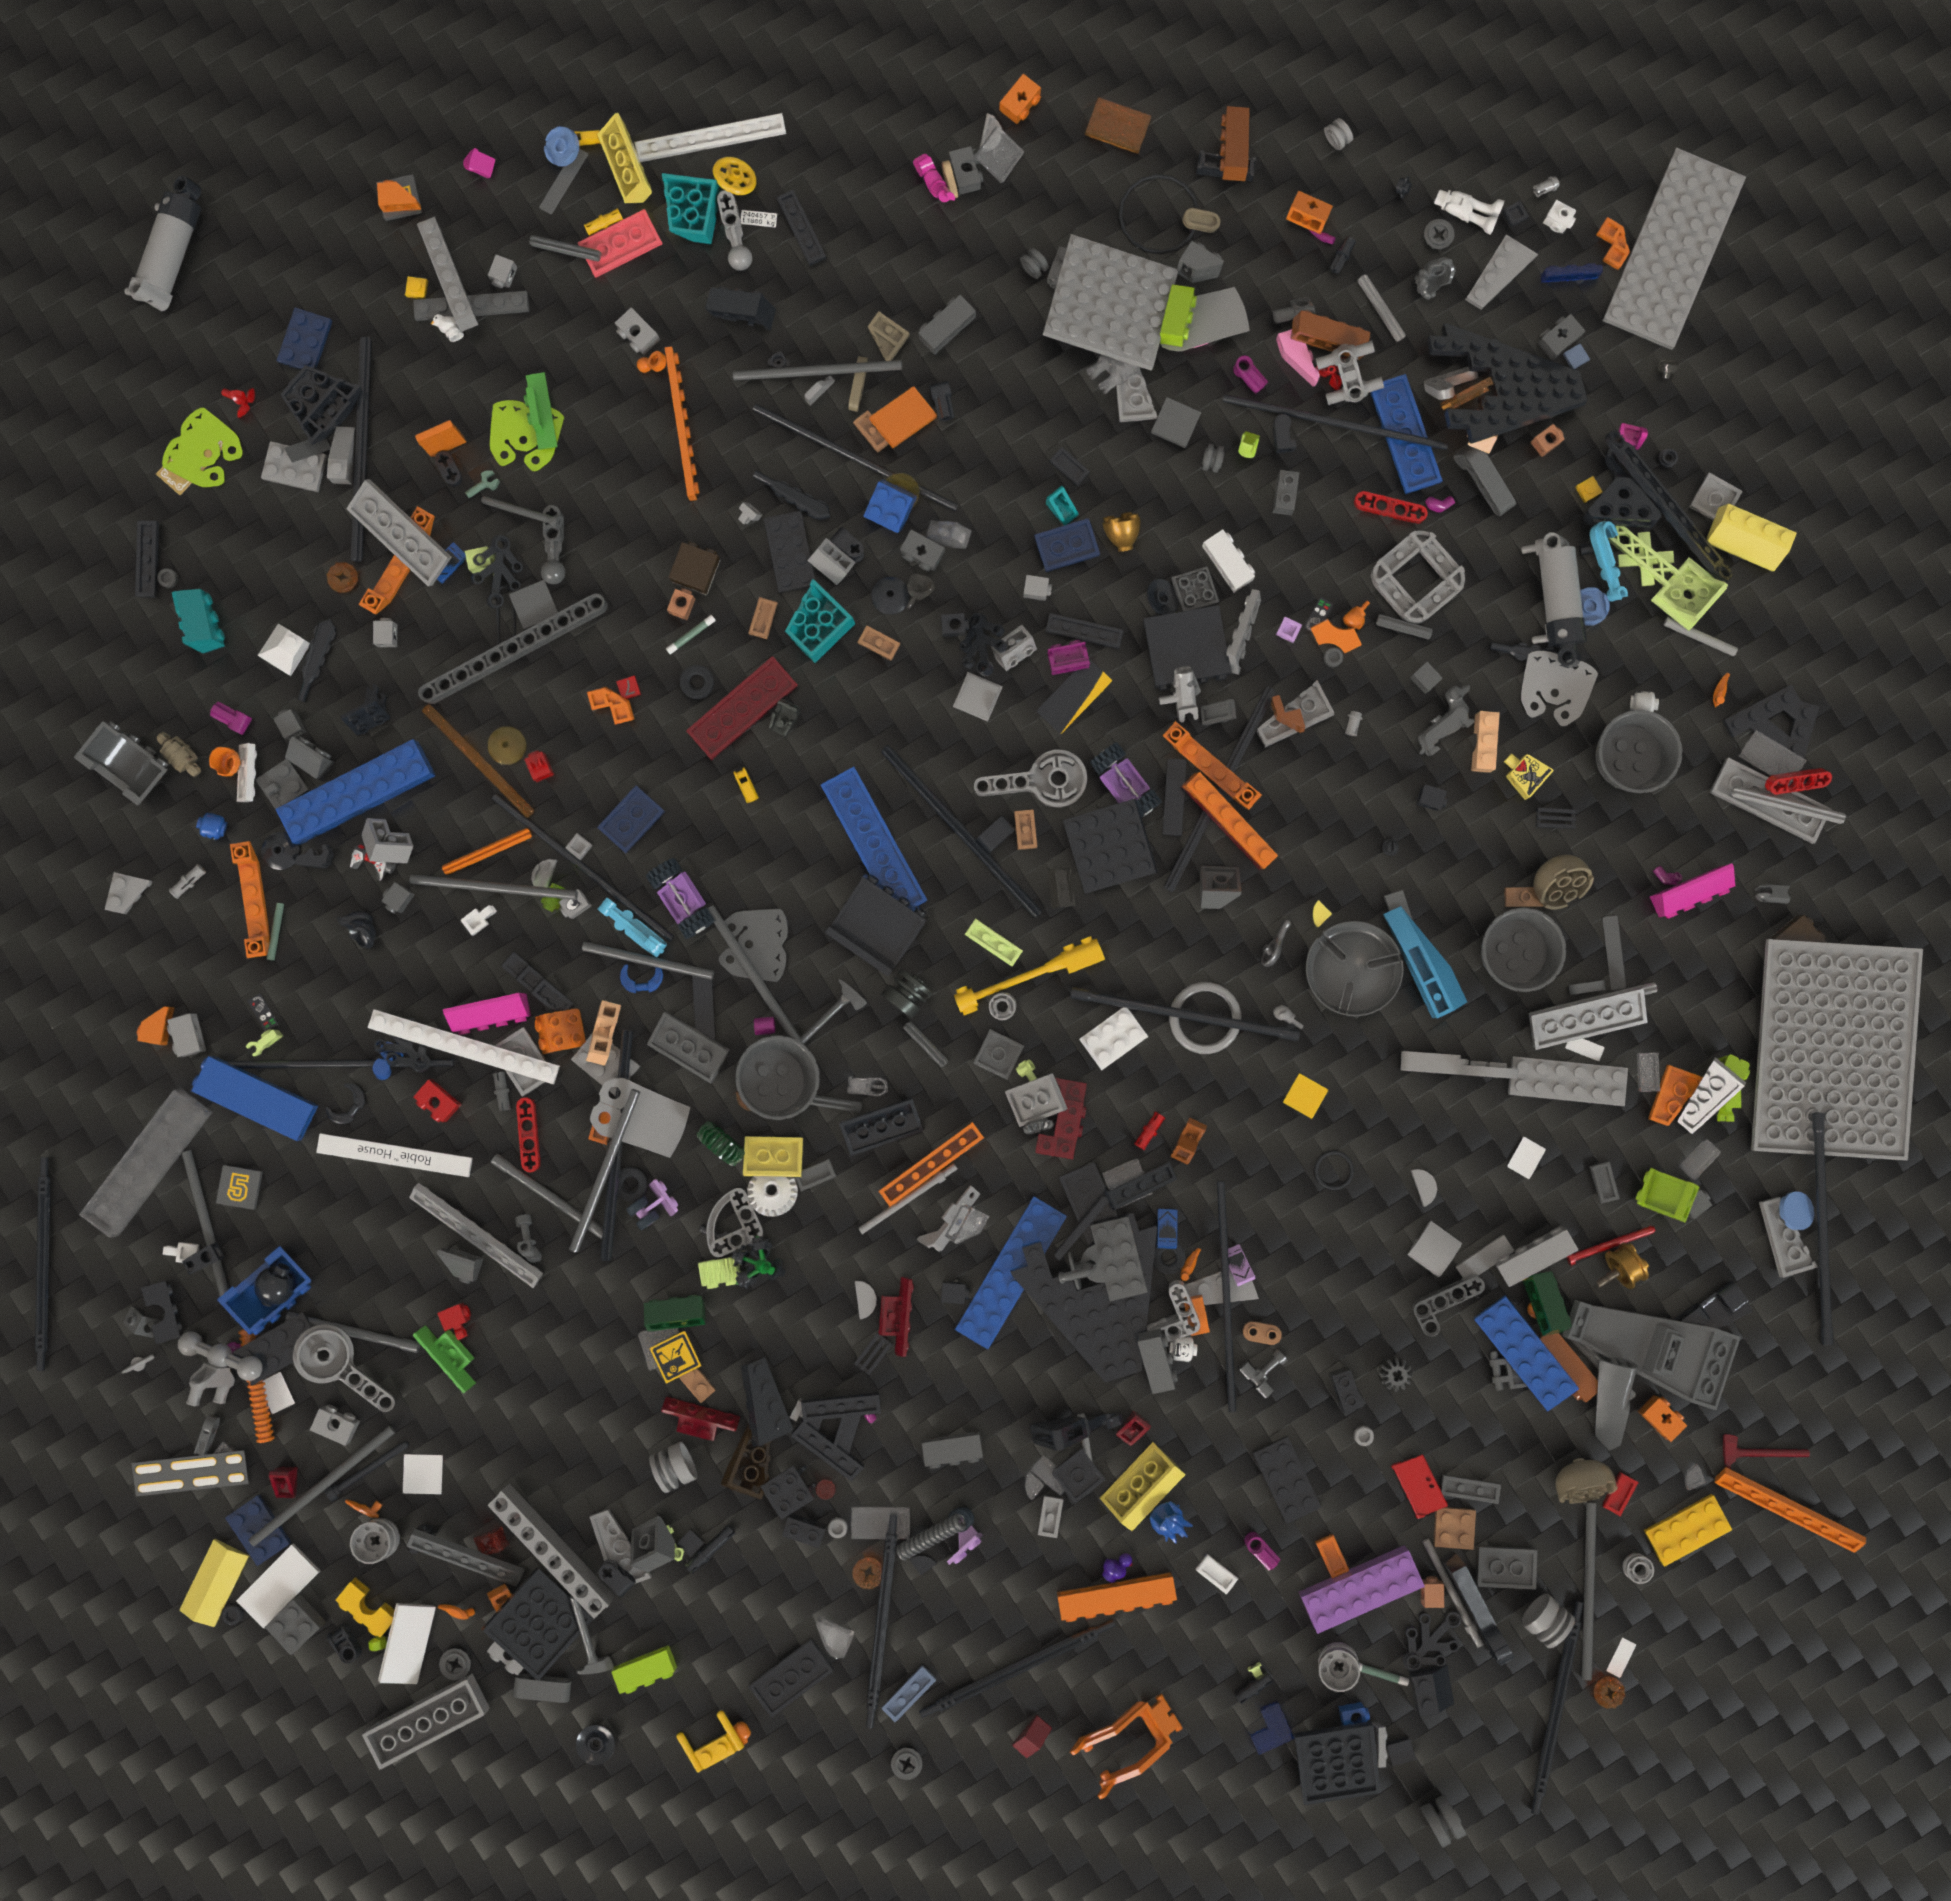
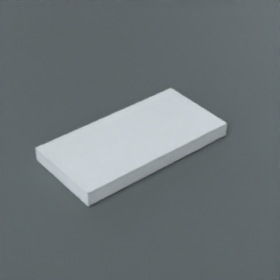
M293 1543L236 1601L262 1628H265L320 1570Z
M396 1603L378 1678L380 1683H418L436 1608L434 1605Z

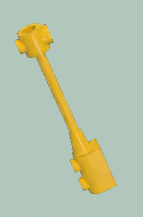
M1090 936L1080 940L1082 944L1076 947L1073 943L1063 947L1064 951L1045 963V965L973 993L972 988L967 989V986L956 989L957 994L954 997L960 1013L963 1012V1015H967L977 1011L978 1003L976 1000L1046 972L1050 973L1066 968L1068 974L1105 960L1097 939L1092 940Z

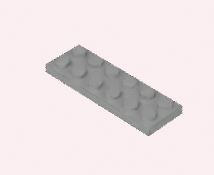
M370 479L363 482L346 508L427 586L434 584L452 558Z
M1730 758L1725 759L1709 793L1812 844L1816 842L1826 820L1732 796V790L1738 786L1832 810L1831 808L1799 792L1773 794L1765 788L1766 780L1769 777Z
M1637 986L1530 1012L1529 1019L1533 1047L1535 1050L1647 1023L1644 988Z
M1511 1056L1510 1068L1518 1069V1079L1509 1078L1508 1095L1625 1106L1628 1068Z

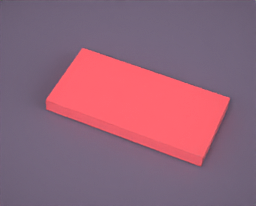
M643 209L578 242V245L601 252V259L598 262L586 259L595 278L662 245V241L646 210Z

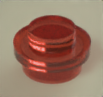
M830 1480L820 1481L816 1486L818 1497L824 1500L832 1498L835 1494L834 1483Z

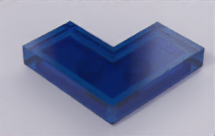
M1278 1701L1260 1709L1268 1727L1250 1735L1259 1755L1294 1739Z

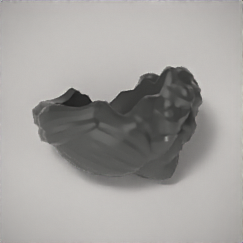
M1442 257L1428 262L1423 269H1420L1415 276L1418 293L1429 300L1436 296V291L1441 286L1451 284L1456 272L1453 260Z

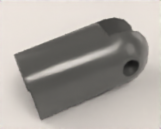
M1760 884L1754 889L1756 892H1761L1755 895V898L1761 902L1788 904L1791 899L1788 895L1790 886Z

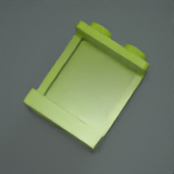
M1650 1168V1171L1645 1173L1643 1188L1637 1193V1204L1686 1223L1699 1186Z

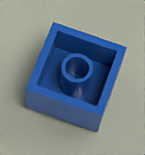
M884 479L880 480L864 517L899 533L903 530L917 495Z

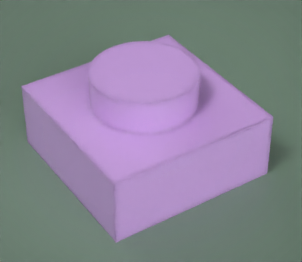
M1284 617L1276 635L1294 643L1302 624Z

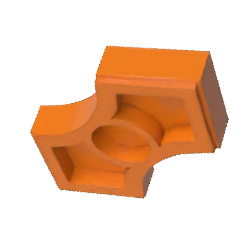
M1329 619L1310 627L1318 645L1324 643L1337 645L1344 654L1362 645L1354 627L1347 629L1338 628Z

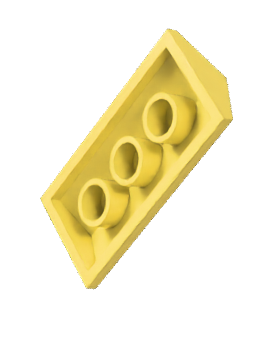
M214 1539L183 1601L180 1611L194 1622L215 1627L250 1555Z

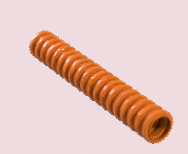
M244 1329L238 1332V1334H241L239 1340H242L240 1346L248 1344L257 1337L254 1333L249 1335ZM263 1380L251 1386L250 1382L247 1385V1388H250L248 1394H251L249 1400H252L250 1406H253L251 1412H254L252 1418H255L253 1424H256L254 1430H257L255 1434L256 1437L258 1436L257 1443H265L274 1439V1436H272L273 1430H271L272 1424H270L271 1418H269L270 1412H268L269 1406H267L268 1400H266L267 1394H265L266 1388H264L265 1382Z

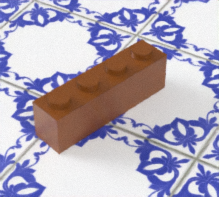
M1227 106L1226 113L1221 116V126H1224V129H1221L1220 141L1224 142L1220 147V156H1223V159L1220 160L1219 171H1223L1222 179L1245 181L1248 171L1249 108Z
M1301 310L1293 318L1290 339L1332 352L1342 344H1355L1357 346L1369 342L1370 332L1361 327H1353L1345 322H1337L1326 316H1318L1310 311ZM1344 352L1341 355L1349 357L1350 353Z
M1541 1332L1538 1333V1337L1578 1385L1579 1390L1572 1394L1574 1398L1585 1403L1597 1394L1598 1380L1559 1333L1542 1336Z

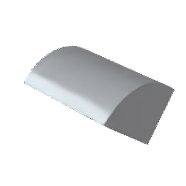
M827 538L808 559L814 567L836 585L839 584L856 563Z

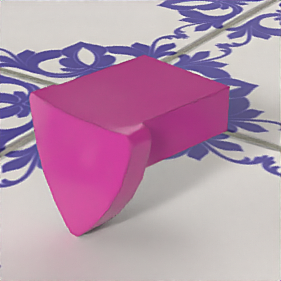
M476 148L472 149L463 161L464 168L483 177H491L495 159L479 152Z
M1625 423L1620 424L1618 433H1621L1620 435H1623L1624 440L1633 445L1636 450L1642 446L1648 435L1646 428Z

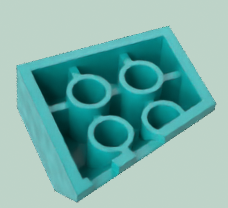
M662 173L670 232L693 242L712 244L719 207L717 197L722 191L721 187L717 184V180Z
M812 579L807 593L804 594L798 610L795 611L785 632L816 663L855 625L853 617Z
M201 589L172 592L176 613L182 619L178 623L179 628L185 634L182 637L183 643L201 653L224 647L223 640H225V636L218 627L217 622H219L216 612L212 610L211 604H213L210 594Z

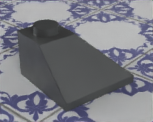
M1201 866V908L1220 909L1241 895L1239 867Z
M448 1246L438 1249V1256L453 1276L459 1278V1281L470 1284V1281L477 1280L483 1257Z

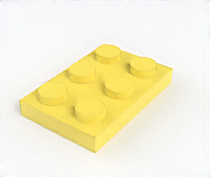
M745 1137L743 1176L802 1177L803 1138Z

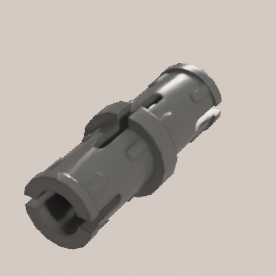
M505 1072L493 1073L496 1089L494 1095L497 1096L498 1111L511 1110L508 1096L510 1090L509 1088L507 1089Z

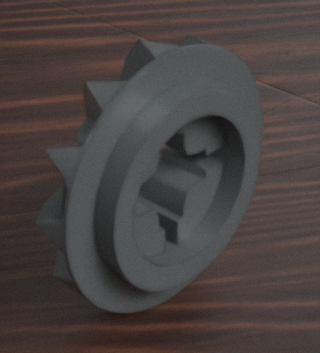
M1435 219L1428 223L1424 231L1426 244H1429L1432 249L1441 250L1448 247L1454 239L1452 225L1443 219ZM1435 231H1437L1438 233L1444 231L1443 235L1441 236L1442 239L1439 237L1434 239V236L1436 234Z
M1047 1118L1028 1122L1023 1127V1130L1026 1134L1040 1133L1050 1130L1054 1123L1053 1120Z
M455 1648L446 1651L439 1662L441 1673L450 1680H459L465 1677L471 1665L468 1653H465L462 1649ZM458 1657V1664H460V1666H457L454 1669V1671H452L453 1663H451V1661H454Z
M905 1747L897 1750L891 1761L892 1771L898 1778L903 1780L915 1778L922 1769L920 1754L914 1748ZM910 1757V1763H911L912 1765H911V1766L908 1765V1766L903 1770V1768H904V1767H903L904 1763H903L901 1760L906 1761L907 1758Z

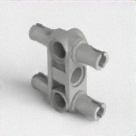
M1372 341L1357 346L1355 344H1342L1337 349H1334L1332 354L1316 358L1319 370L1332 365L1338 366L1342 379V389L1326 394L1328 405L1343 400L1346 402H1359L1369 392L1384 388L1382 376L1364 381L1359 370L1358 357L1375 352ZM1344 352L1350 353L1348 358L1340 357ZM1353 388L1360 389L1356 394L1350 392Z

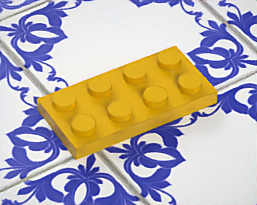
M1710 1494L1645 1529L1644 1532L1661 1564L1665 1567L1732 1531V1528L1716 1498Z

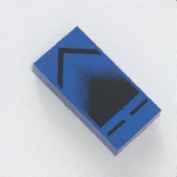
M454 542L445 550L452 558L437 578L441 583L466 560L465 553Z
M1158 1209L1157 1248L1177 1249V1210Z

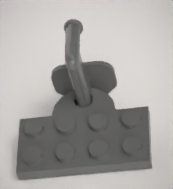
M1129 1216L1092 1224L1091 1230L1095 1244L1086 1249L1081 1261L1078 1262L1073 1251L1069 1250L1068 1257L1072 1271L1059 1273L1060 1283L1063 1284L1066 1281L1074 1280L1077 1290L1081 1289L1080 1278L1087 1277L1089 1280L1097 1283H1105L1110 1301L1148 1293Z

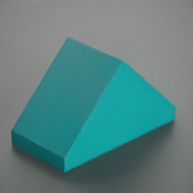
M1060 486L1047 497L1046 505L1064 526L1079 515L1063 486Z

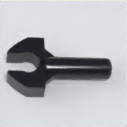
M702 1224L699 1227V1231L706 1235L707 1226ZM714 1231L715 1240L730 1234L728 1231L722 1234ZM716 1243L717 1245L715 1248L720 1251H722V1249L725 1247H727L728 1250L730 1249L726 1245H719L718 1243Z

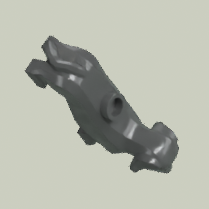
M1469 684L1462 687L1452 686L1447 689L1445 696L1449 709L1442 717L1440 714L1435 716L1431 720L1432 724L1419 735L1418 741L1422 747L1419 754L1422 755L1425 752L1426 756H1432L1440 750L1438 746H1434L1439 739L1456 732L1460 727L1468 728L1475 722L1474 719L1468 717L1469 708L1463 700V696L1470 689Z

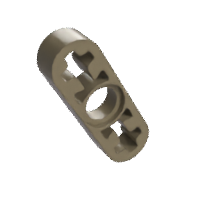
M858 356L857 363L868 362V358ZM866 372L854 374L848 410L859 411Z

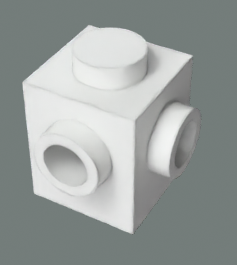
M1556 200L1543 224L1549 226L1554 232L1563 234L1566 228L1570 229L1576 218L1573 216L1576 210Z

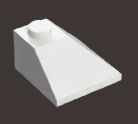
M278 624L258 656L291 676L309 649L310 643Z

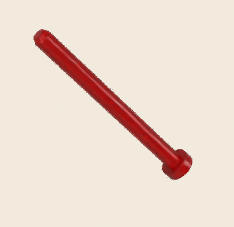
M1649 1226L1567 1256L1566 1260L1572 1266L1576 1264L1577 1260L1614 1248L1623 1242L1628 1243L1653 1234L1656 1230L1654 1226Z

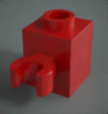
M542 751L531 752L528 754L529 757L524 759L534 781L539 782L554 775L547 756Z
M464 1302L437 1313L444 1331L453 1328L457 1340L468 1336L463 1323L470 1320L469 1316H471L468 1306L464 1305Z

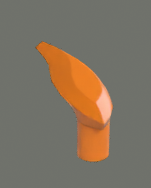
M1729 673L1722 677L1713 694L1715 707L1725 701L1724 697L1727 691Z
M1197 1248L1186 1259L1180 1274L1182 1281H1187L1193 1272L1197 1257L1201 1251L1200 1248Z
M345 1500L350 1507L372 1518L379 1517L377 1512L382 1507L380 1502L376 1501L369 1508L365 1504Z
M443 1604L438 1606L439 1609L446 1611L452 1617L461 1620L469 1619L470 1616L475 1614L473 1608L464 1610L453 1605Z

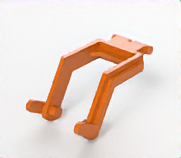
M1162 1694L1156 1696L1157 1702L1151 1707L1148 1702L1140 1701L1135 1703L1113 1724L1080 1737L1070 1750L1072 1755L1077 1754L1081 1749L1089 1752L1093 1749V1744L1117 1735L1137 1716L1142 1717L1156 1740L1155 1747L1137 1763L1113 1773L1105 1770L1100 1774L1102 1779L1099 1784L1102 1789L1097 1795L1099 1799L1106 1797L1113 1785L1140 1775L1170 1749V1745L1173 1742L1168 1735L1174 1730L1178 1732L1183 1728L1174 1713L1167 1714L1171 1708Z

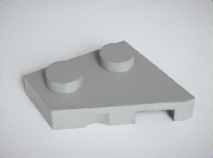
M114 872L105 910L127 914L132 908L133 903L137 902L142 896V892L147 887H150L152 881Z

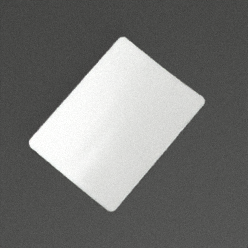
M1523 1137L1508 1167L1530 1179L1546 1149Z
M281 1372L263 1380L265 1382L264 1388H266L267 1404L272 1414L295 1403Z

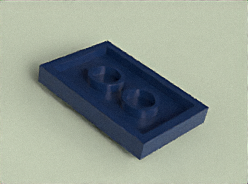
M294 308L276 361L300 370L305 365L317 369L333 321L330 318Z
M1089 518L1034 535L1045 572L1100 556Z
M635 786L597 828L627 854L665 811L638 786Z
M260 1494L225 1517L257 1566L292 1543L283 1528L279 1526L256 1546L250 1544L248 1539L275 1518Z

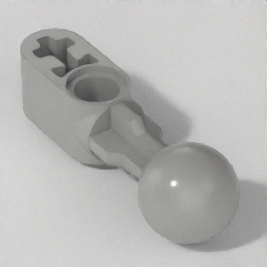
M725 190L718 194L717 202L726 237L730 240L732 246L728 254V261L732 268L742 271L751 265L752 254L742 243L743 231L737 202L733 194ZM726 198L729 199V201H728L729 207H730L729 210L727 209V207H726V205H725V199H726ZM729 217H736L735 223L727 224Z

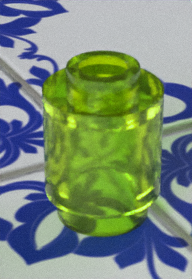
M553 882L551 886L547 887L556 889H566ZM543 897L541 903H543L542 907L553 912L554 909H559V902L563 899Z

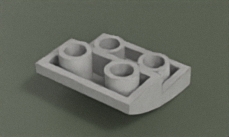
M1430 1221L1420 1237L1415 1240L1407 1255L1437 1277H1440L1460 1249L1462 1243Z

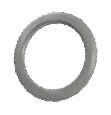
M1198 982L1187 986L1175 997L1171 1007L1181 1008L1183 1002L1194 993L1210 991L1220 995L1228 1003L1232 1018L1241 1020V1010L1235 996L1225 987L1213 982ZM1169 1016L1171 1031L1176 1040L1186 1049L1199 1054H1212L1227 1048L1235 1040L1240 1030L1230 1028L1220 1041L1209 1045L1198 1044L1184 1035L1180 1028L1179 1018Z

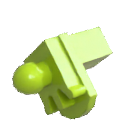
M1245 431L1242 435L1238 452L1246 458L1254 457L1260 436Z

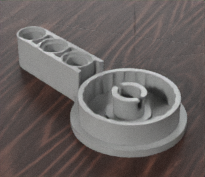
M320 1324L310 1327L299 1336L293 1349V1361L297 1371L305 1379L315 1383H329L341 1380L379 1410L387 1412L394 1407L393 1395L354 1365L352 1341L341 1328L330 1324ZM318 1351H328V1358L320 1359L317 1355ZM351 1374H358L360 1380L356 1383L350 1382L349 1377ZM369 1385L376 1388L375 1392L371 1395L364 1392L365 1387ZM383 1397L391 1399V1403L388 1406L380 1404V1400Z

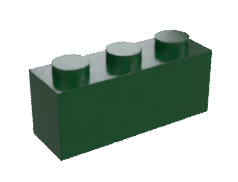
M1552 1271L1534 1274L1523 1280L1542 1336L1562 1333L1572 1327L1570 1317L1564 1306L1563 1297L1560 1295L1557 1286V1280Z
M689 1295L687 1298L671 1297L663 1301L654 1299L644 1303V1325L647 1331L706 1325L705 1303L702 1296Z

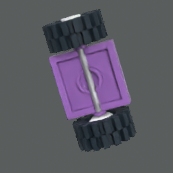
M1115 742L1091 760L1090 764L1099 775L1110 768L1109 771L1099 778L1118 803L1136 798L1141 817H1143L1162 801L1153 789L1141 797L1150 787L1128 758L1117 765V762L1126 753L1118 742Z
M675 858L659 864L646 874V878L653 889H658L665 884L657 893L676 923L679 924L678 928L685 939L695 936L715 922L707 908L697 911L706 903Z

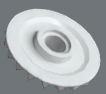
M753 1176L749 1181L747 1192L750 1204L758 1213L773 1217L782 1215L792 1208L797 1198L798 1188L794 1177ZM771 1186L777 1187V1192L774 1195L767 1194V1190Z

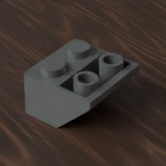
M1191 241L1179 260L1178 275L1191 283L1218 278L1224 260H1222L1219 254L1206 250L1205 246L1201 243Z
M292 736L285 758L314 778L323 781L335 764L330 759L332 756L324 750L315 748L316 745L301 736L299 739Z

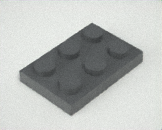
M1477 1546L1476 1585L1478 1587L1536 1590L1538 1550L1535 1548Z

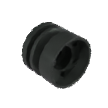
M900 969L898 973L904 979L901 981L894 977L893 979L898 984V987L895 988L888 985L881 995L913 1019L920 1010L915 1001L919 1000L925 1003L926 1000L920 994L924 992L930 997L932 992L915 975Z

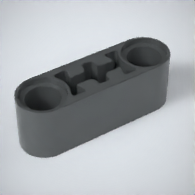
M518 1674V1676L515 1675L513 1697L558 1703L569 1702L571 1680L568 1678L542 1676L538 1681L531 1674Z

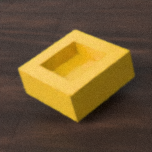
M408 277L405 296L407 298L426 299L428 280Z
M1594 476L1575 487L1584 503L1603 492Z

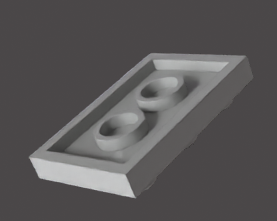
M270 441L261 478L266 481L319 492L327 455L319 453L292 463L284 449L288 445Z
M525 1027L495 1045L499 1048L547 1062ZM505 1070L521 1096H525L545 1083L541 1080Z
M591 1034L571 1060L603 1086L604 1082L618 1078L620 1049L612 1043L605 1066L586 1061L592 1038ZM631 1058L628 1080L641 1067ZM612 1087L609 1090L614 1096H616L617 1087Z
M1053 1073L1005 1091L1019 1127L1026 1125L1028 1122L1043 1119L1068 1109Z

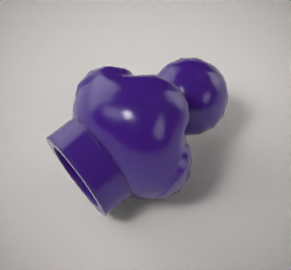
M1124 1553L1120 1555L1119 1561L1106 1559L1103 1565V1577L1111 1583H1115L1117 1579L1123 1578L1126 1575V1567L1132 1566V1557Z

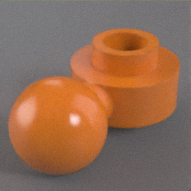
M655 351L650 355L649 359L647 357L640 358L637 361V368L643 373L649 372L651 369L659 372L667 364L666 355L660 351Z

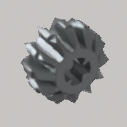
M1394 1358L1393 1364L1389 1359L1386 1360L1388 1366L1381 1365L1385 1372H1379V1375L1384 1377L1381 1383H1387L1386 1388L1390 1390L1393 1387L1395 1392H1398L1399 1386L1405 1390L1404 1383L1411 1384V1381L1407 1378L1413 1377V1374L1408 1372L1411 1370V1366L1406 1365L1405 1360L1399 1362L1398 1358ZM1398 1370V1374L1400 1375L1398 1378L1395 1377L1394 1379V1376L1392 1374L1394 1371L1397 1373Z

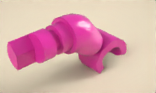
M923 154L915 158L913 164L921 177L924 176L930 193L942 202L955 201L954 194L948 189L946 182L938 171L935 170L936 167L931 157Z

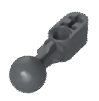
M549 505L544 509L543 514L553 516L556 513V515L563 517V524L560 529L553 528L551 524L543 522L545 552L548 553V560L541 567V576L545 582L554 585L563 581L566 573L563 564L559 562V553L562 551V542L564 540V516L558 507ZM552 532H558L555 538H549Z

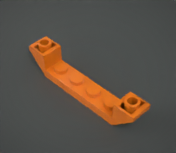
M417 506L411 519L430 536L435 516ZM394 555L374 590L368 588L359 605L374 614L379 613L391 603L410 569Z
M1176 721L1163 735L1183 757L1232 799L1248 810L1262 796L1248 782L1242 781L1195 741L1190 733Z
M250 841L230 844L232 862L237 864L239 869L249 938L244 939L247 958L266 956L270 943V931L260 864Z

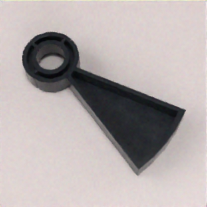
M1454 1551L1440 1558L1479 1627L1493 1660L1495 1659L1496 1663L1500 1666L1513 1660L1512 1651L1496 1626L1464 1562Z

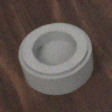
M1364 1425L1357 1427L1353 1434L1354 1440L1361 1446L1370 1445L1374 1439L1373 1431Z
M840 1517L833 1518L828 1525L829 1534L834 1538L843 1537L847 1532V1522Z

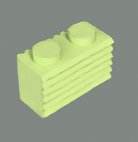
M732 1256L699 1262L701 1285L707 1286V1289L719 1287V1283L726 1282V1286L736 1284L735 1278L738 1276L736 1272H741L740 1265L733 1266L734 1260Z

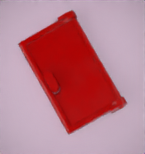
M1423 1454L1391 1465L1417 1519L1448 1506Z

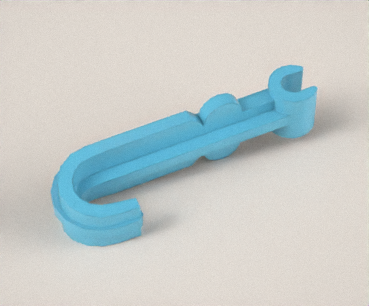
M1603 521L1598 522L1591 528L1590 540L1598 565L1603 569L1600 573L1603 580H1607L1609 586L1607 598L1611 602L1627 597L1628 592L1625 587L1620 586L1618 580L1620 570L1618 567H1614L1616 562L1608 538H1614L1618 535L1617 530L1612 522Z
M606 898L599 906L598 910L607 917L610 916L615 920L614 926L617 930L622 931L625 929V934L657 958L660 953L664 952L667 943L640 920L633 919L634 915L631 911L625 910L622 912L616 907L617 904L609 898Z

